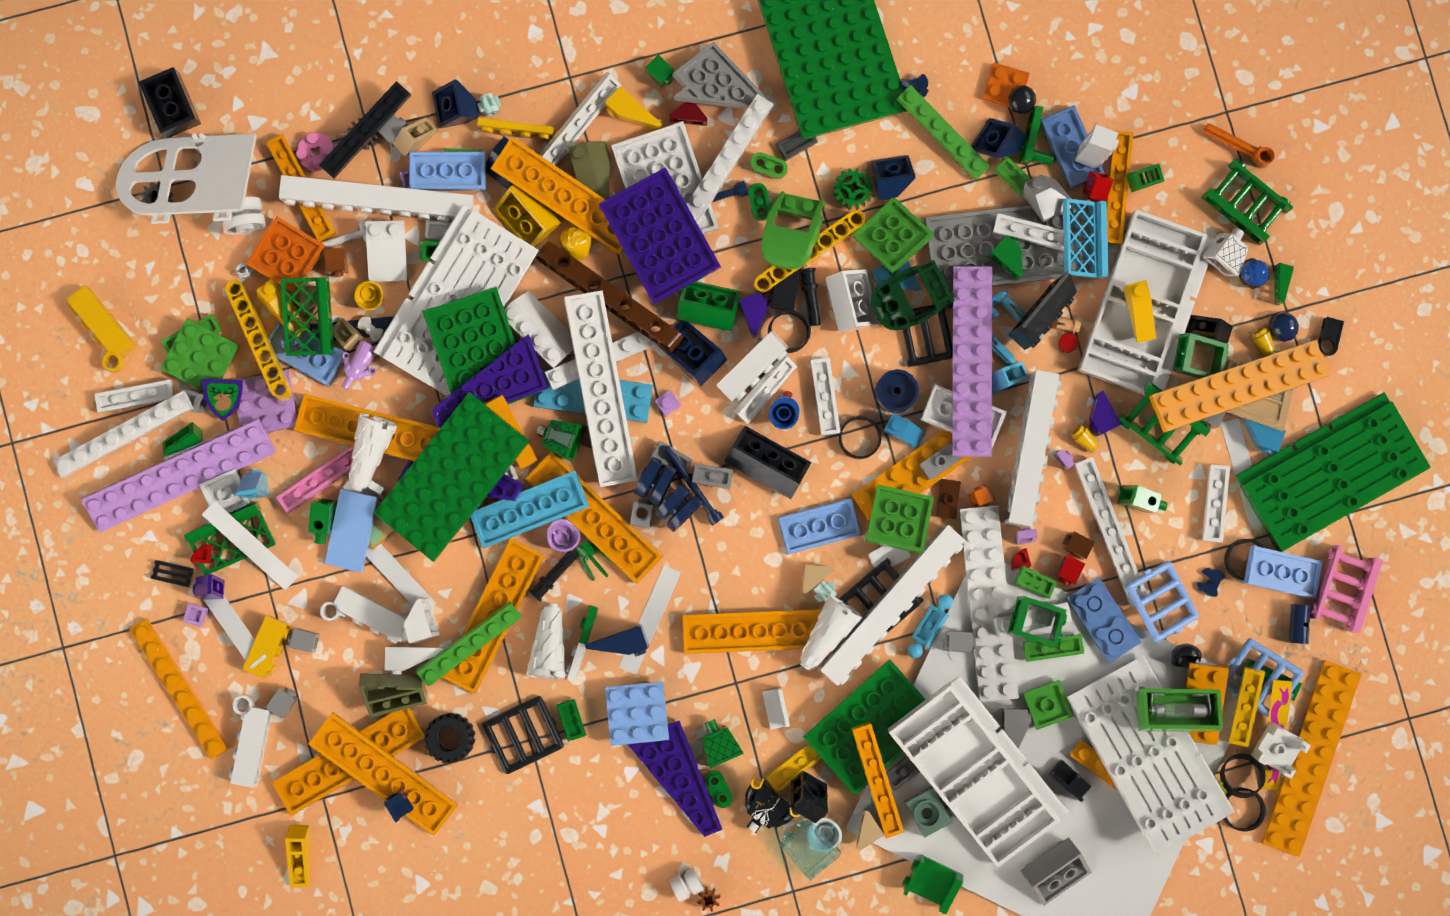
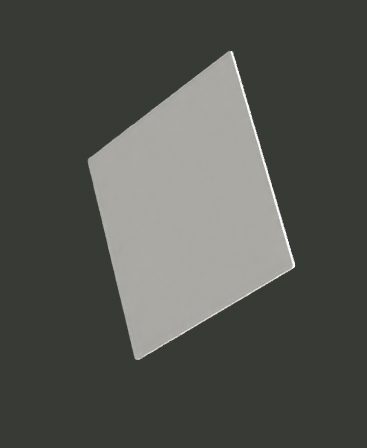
M1004 562L1010 614H1013L1017 596H1026L1051 605L1068 602L1066 597L1071 594L1057 587L1054 588L1050 599L1015 584L1014 581L1019 570L1012 571L1011 565ZM965 574L953 599V605L947 612L949 617L935 640H942L944 647L942 650L937 651L931 646L913 684L925 699L959 676L979 699L974 649L970 653L960 652V658L956 661L949 658L950 651H946L948 631L972 633ZM1068 602L1072 621L1066 622L1062 626L1061 634L1062 637L1082 634L1085 654L1026 662L1023 642L1030 641L1012 636L1019 699L981 703L1000 725L995 730L998 732L1002 729V708L1028 709L1022 693L1053 681L1060 680L1065 696L1068 697L1144 655L1163 689H1185L1188 667H1176L1171 664V652L1177 645L1164 639L1156 643L1148 631L1131 623L1130 625L1142 643L1113 662L1108 663ZM1029 604L1028 610L1037 609L1039 607ZM1053 625L1026 631V633L1049 639ZM1201 658V662L1198 659L1196 661L1199 664L1218 666L1204 658ZM1234 673L1228 684L1238 689L1242 677ZM1227 691L1225 692L1222 711L1223 729L1219 731L1217 745L1195 742L1199 749L1198 752L1194 753L1195 757L1202 754L1214 777L1230 744L1228 737L1237 698ZM1071 709L1073 717L1038 730L1035 729L1031 718V725H1028V730L1019 747L1020 752L1026 758L1022 765H1025L1027 762L1032 765L1068 810V813L1059 819L1060 822L1001 866L997 867L950 808L952 823L924 838L904 802L931 786L921 772L896 791L892 790L904 833L887 839L882 836L873 843L912 863L914 859L918 860L921 854L963 874L962 887L1021 916H1151L1185 840L1159 855L1153 853L1119 791L1069 756L1079 740L1093 748ZM903 752L885 768V771L887 772L907 756L906 753ZM1061 759L1092 786L1082 797L1084 799L1082 802L1075 799L1049 775ZM867 784L846 825L847 831L857 836L864 809H868L882 831L869 785ZM942 799L941 803L944 807H946L947 804ZM924 808L921 812L922 817H929L931 809ZM1069 837L1083 855L1092 873L1044 906L1020 870L1041 857L1043 853L1054 848L1060 841Z

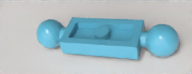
M942 594L938 598V607L931 604L912 635L916 643L909 645L907 653L911 658H919L923 653L922 646L925 645L929 648L949 617L944 611L953 605V599L950 595Z

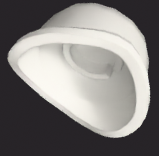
M824 817L817 823H811L808 829V840L814 849L827 852L840 844L842 832L836 822Z

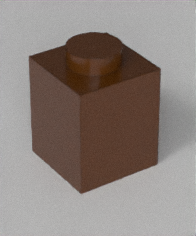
M1075 531L1070 534L1067 533L1062 542L1064 544L1063 550L1083 560L1087 559L1095 543Z

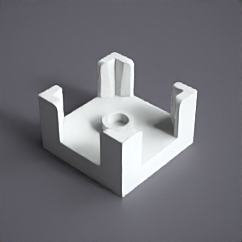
M1270 721L1251 755L1258 762L1264 765L1268 764L1292 779L1296 770L1291 765L1300 750L1307 753L1311 745L1301 737Z

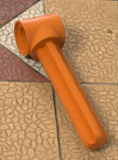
M1210 123L1203 130L1204 134L1251 157V161L1259 168L1268 167L1275 158V153L1271 148L1262 146L1257 148ZM1260 154H1265L1268 157V161H1263L1260 158Z

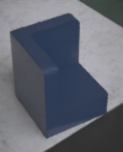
M403 789L387 797L384 801V805L395 823L414 809Z

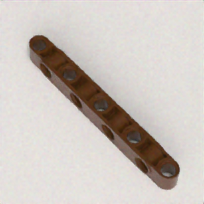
M547 241L537 253L536 258L540 263L582 293L603 291L605 307L608 311L667 352L672 353L683 339V335L678 330L552 242ZM562 262H566L568 264L566 267L559 266V264ZM595 283L598 285V287L592 289L589 287V285ZM627 305L629 309L622 310L620 306ZM657 326L660 330L653 332L651 328Z

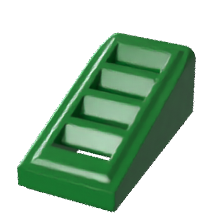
M1159 163L1126 174L1131 192L1165 181ZM1153 169H1155L1158 180H1156ZM1149 170H1150L1151 177H1152V180H1153L1152 182H1151V179H1150V176H1149V172H1148ZM1143 172L1145 173V176H1146V179H1147V183H1146V181H1145Z
M1283 263L1275 265L1274 287L1275 305L1277 306L1285 302L1294 266Z
M189 423L162 442L163 454L167 456L202 442V430L195 423Z

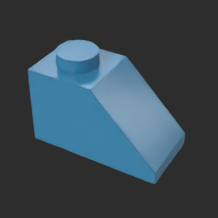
M895 413L891 414L882 431L917 449L925 433L918 426Z
M1244 419L1243 423L1255 447L1261 449L1260 452L1268 455L1279 452L1286 430L1282 432Z

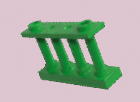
M1234 159L1227 165L1231 172L1217 189L1210 188L1201 198L1256 243L1261 245L1270 237L1267 234V229L1282 211L1285 214L1293 209V206L1286 197L1278 195L1247 170L1244 163ZM1238 175L1246 183L1231 202H1227L1222 198V193ZM1253 187L1261 195L1250 209L1242 214L1237 210V205ZM1268 199L1276 207L1264 222L1257 226L1252 222V217Z
M1148 380L1144 384L1145 396L1128 416L1121 412L1119 420L1124 428L1128 430L1131 428L1163 452L1168 461L1181 466L1183 460L1180 454L1197 435L1202 434L1206 437L1210 432V426L1203 420L1189 424L1191 431L1174 450L1170 449L1164 443L1176 429L1163 433L1158 439L1149 433L1159 421L1156 413L1143 428L1134 422L1135 418L1151 401L1149 397L1163 391Z

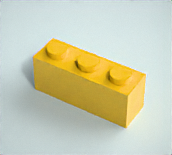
M266 615L242 670L263 679L268 678L269 675L272 676L276 668L274 663L277 658H280L284 649L282 647L283 642L288 639L291 629H289L291 624ZM264 654L267 656L254 668H250V666L253 663H255L259 658H261Z

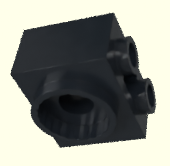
M801 771L791 780V810L814 823L824 818L828 813L827 784L809 773Z

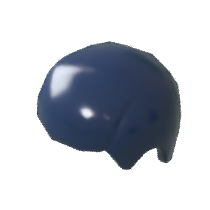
M1279 312L1270 318L1269 331L1276 340L1282 342L1290 341L1298 334L1299 324L1292 314Z

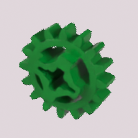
M848 168L847 174L842 171V177L837 176L835 179L838 183L833 184V188L837 189L833 191V195H838L836 202L842 201L841 207L848 205V210L852 206H855V209L858 210L860 204L865 207V200L871 201V197L868 195H873L874 193L870 189L874 186V183H869L871 177H865V171L860 174L858 168H856L855 172ZM852 177V180L843 183L844 180ZM859 179L865 184V186L861 185ZM852 186H855V193L851 192ZM841 191L847 195L848 199L842 195ZM858 196H863L860 200L855 201V198Z

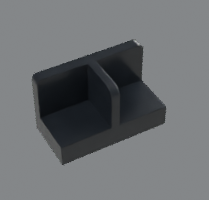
M1062 759L1049 773L1052 778L1080 802L1084 800L1082 797L1092 787Z

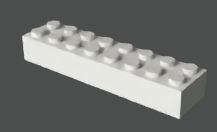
M1036 370L1030 374L1003 524L1028 528L1032 527V523H1036L1037 512H1035V506L1039 504L1041 493H1038L1039 485L1042 486L1044 481V474L1041 473L1043 466L1045 467L1047 464L1048 456L1045 455L1046 447L1049 448L1051 436L1048 435L1049 429H1052L1055 418L1052 417L1053 410H1056L1058 399L1055 397L1056 391H1059L1061 387L1060 374Z

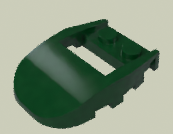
M934 260L928 264L917 265L895 273L894 276L879 284L871 296L872 309L878 321L885 328L894 331L921 324L954 302ZM916 274H919L935 306L918 316L915 315L900 285V282Z

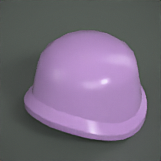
M559 519L549 526L547 541L555 551L568 552L579 544L580 532L570 521Z

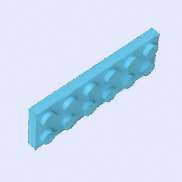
M541 369L548 389L535 394L534 407L585 414L579 380L553 391L545 375V372L549 370ZM619 380L626 420L648 423L653 385Z
M572 471L520 492L515 502L500 500L480 508L472 514L471 519L484 549L590 506L577 472Z

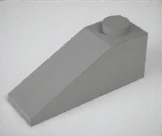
M1002 708V729L1019 749L1028 730V725H1031V713H1028V709Z

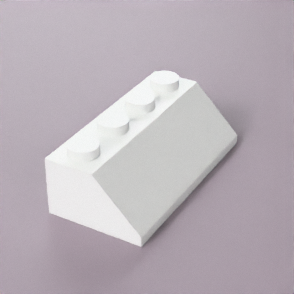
M529 291L513 300L504 309L510 327L522 338L529 334L534 350L553 369L562 365L574 353L570 331Z

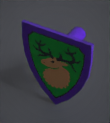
M203 379L205 401L211 411L224 421L238 407L242 397L243 380Z

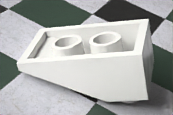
M404 220L365 222L369 281H407Z

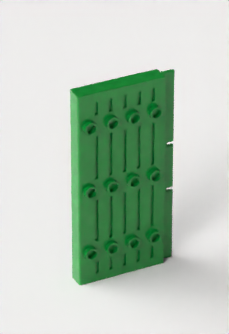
M1385 392L1329 422L1332 429H1329L1326 424L1293 443L1296 448L1295 450H1293L1291 445H1288L1279 452L1235 475L1240 483L1241 490L1277 551H1285L1431 468L1393 401L1390 402Z

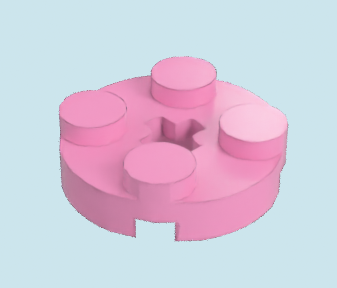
M311 132L299 142L296 155L306 169L318 172L323 170L319 164L335 147L326 135ZM320 148L321 155L313 157V149Z

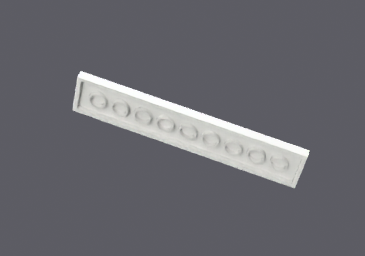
M603 291L564 297L599 487L638 480Z
M998 506L959 509L962 538L965 540L963 543L971 630L973 637H976L974 658L978 697L980 702L1019 699L1012 635L997 637L993 619L1010 615Z

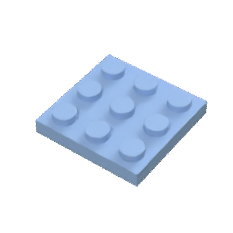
M663 681L605 687L611 746L669 740Z

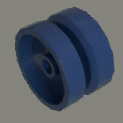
M895 369L882 375L875 386L874 395L881 409L888 413L897 414L905 412L914 404L918 397L919 388L912 374L905 370ZM894 388H898L897 391H900V393L895 394Z
M652 457L638 480L639 483L634 494L644 498L652 489L649 502L659 506L671 485L677 468L668 464L660 474L662 461Z
M684 484L673 491L654 513L661 521L671 514L673 515L666 525L673 533L702 504L696 496H692L686 503L684 502L690 494V490Z

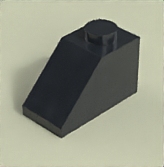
M795 271L776 285L774 292L769 293L768 303H772L771 309L794 310L800 271Z
M1191 315L1185 333L1196 334L1228 344L1233 326L1223 319Z

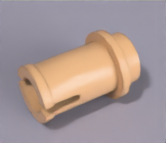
M1065 318L1057 320V322L1064 323V325L1056 324V329L1072 331L1073 334L1075 332L1079 333L1081 321H1077L1076 318L1075 320Z

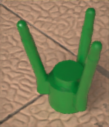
M586 540L575 550L579 554L577 557L582 562L592 581L595 580V577L586 562L589 559L605 577H608L607 572L593 557L596 554L594 551L610 562L612 561L598 547Z

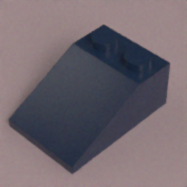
M680 321L674 328L683 335V339L673 352L669 353L660 346L658 347L701 387L727 361V358L718 346L689 322Z
M643 625L585 645L586 649L626 655L634 654L635 657L645 654L647 652L646 649L650 647Z

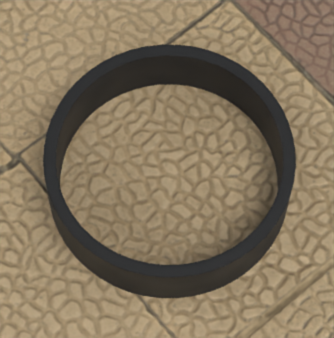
M783 310L777 313L768 326V334L772 331V324L777 317L785 314L798 317L806 327L807 336L804 344L797 348H788L786 350L787 353H794L801 350L809 341L811 326L808 319L802 313L796 310Z
M858 416L849 419L842 426L839 433L841 449L846 455L854 459H865L872 456L881 444L880 428L873 420L867 417ZM865 420L876 428L878 444L876 449L869 455L855 456L849 453L843 446L842 431L851 421Z
M1237 540L1226 550L1224 557L1225 567L1228 573L1235 579L1244 581V578L1235 574L1230 566L1229 557L1232 549L1243 541L1252 542L1258 547L1265 548L1257 540Z
M1239 753L1229 757L1223 764L1220 771V780L1223 782V787L1231 795L1238 798H1249L1256 795L1264 786L1266 773L1263 765L1252 755ZM1234 759H1245L1253 763L1261 776L1259 788L1251 793H1242L1233 789L1225 777L1226 764Z
M1234 788L1236 791L1254 792L1248 788ZM1229 792L1225 794L1227 799L1232 796ZM1258 793L1255 795L1260 803V815L1258 820L1250 827L1237 828L1229 822L1227 816L1223 819L1224 822L1231 828L1242 832L1258 828L1266 815V806L1262 797Z

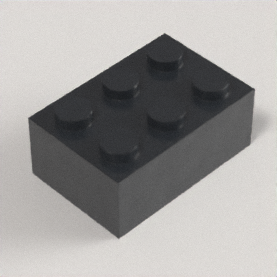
M174 67L139 81L158 130L165 138H170L201 124L181 74Z

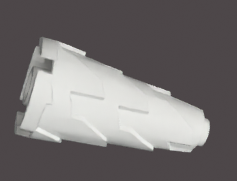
M360 413L354 437L355 444L351 457L353 460L348 477L351 488L362 491L363 488L366 489L370 484L376 467L379 466L385 449L388 448L397 428V425L392 421L375 415L369 419V414Z
M829 595L817 618L818 621L810 633V638L801 653L800 660L802 662L800 665L807 670L815 669L819 666L827 655L837 647L840 641L862 619V616L849 605L843 604V601L832 595Z
M546 603V607H543V610H541L526 673L528 677L537 678L538 675L542 679H565L562 611L558 608V604Z

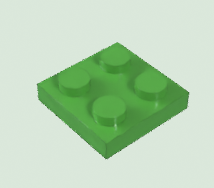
M1060 680L1022 693L1036 730L1073 717Z

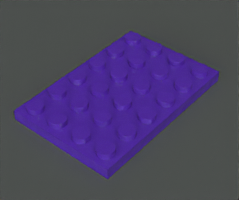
M666 167L599 203L603 214L654 305L721 268Z

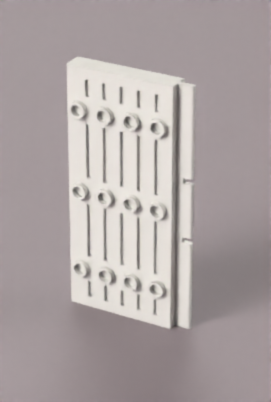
M463 204L430 257L436 261L435 264L427 262L409 292V296L414 297L411 301L408 298L404 300L373 352L444 395H450L422 311L494 286L497 287L503 307H505L539 250Z
M1135 209L1130 218L1077 371L1144 396V384L1148 380L1164 391L1175 360L1178 345L1176 336L1179 337L1180 334L1185 333L1195 301L1189 299L1190 297L1197 298L1209 264L1203 258V255L1214 241V238ZM1147 280L1152 301L1156 339L1136 343L1123 288L1127 284Z
M1143 655L1066 698L1153 853L1159 855L1226 818V816L1235 811L1202 754L1195 757L1194 753L1198 752L1199 749L1189 732L1138 731L1136 692L1141 689H1163Z
M959 676L952 682H948L890 726L888 732L993 863L999 867L1060 822L1059 819L1066 815L1068 810L1029 762L1022 765L1026 761L1024 755L1003 729H1000L998 732L995 731L1000 725Z

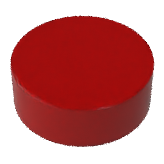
M1067 333L1059 339L1058 344L1063 352L1071 353L1077 349L1079 341L1074 334Z

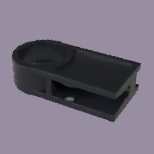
M1330 317L1323 319L1318 343L1324 357L1334 355L1337 352L1344 321ZM1324 340H1328L1333 344L1332 353L1327 354L1322 350L1321 345Z

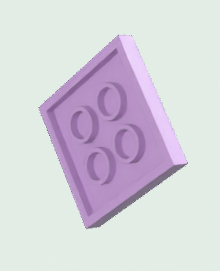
M284 370V374L292 389V396L287 401H280L271 394L263 375L239 379L243 380L242 397L237 407L240 426L259 417L267 433L295 427L298 413L289 370ZM277 372L271 373L270 378L275 377ZM285 387L279 388L278 395L285 391Z

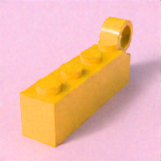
M84 285L67 299L70 304L69 309L75 315H79L82 318L80 322L87 330L91 329L94 333L92 337L95 341L105 346L106 349L104 351L106 355L102 359L103 367L113 373L120 372L125 365L123 357L127 356L138 345L91 288ZM112 357L118 358V365L115 368L109 367V360Z

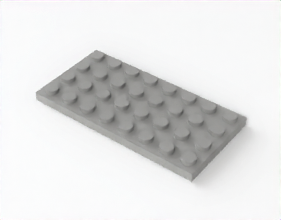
M1027 205L926 217L925 226L934 233V237L928 241L930 261H935L950 292L953 291V267H992V287L1057 279L1065 273L1064 251L1016 239L1022 249L1023 275L1018 281L989 255L1006 237L992 233L998 213L1063 230V214L1043 222L1032 207ZM1075 208L1070 210L1072 214L1077 211ZM1071 223L1070 230L1074 234L1077 228ZM1079 233L1076 238L1082 244L1081 234ZM1072 242L1071 250L1075 252L1078 248ZM1080 252L1077 255V258L1082 263L1084 261V256ZM1072 261L1071 271H1075L1078 266Z

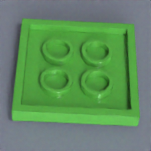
M891 198L853 234V238L892 274L899 270L934 237V233L896 198Z
M186 318L160 369L203 391V379H223L240 345Z
M877 485L865 542L923 554L934 497Z

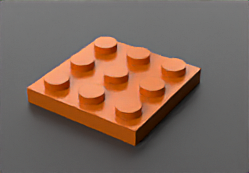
M276 216L246 262V265L281 286L280 279L306 278L326 246ZM293 282L286 283V289L293 294L299 289Z

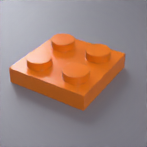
M994 62L982 100L1011 108L1008 99L1011 90L1018 85H1027L1030 73Z

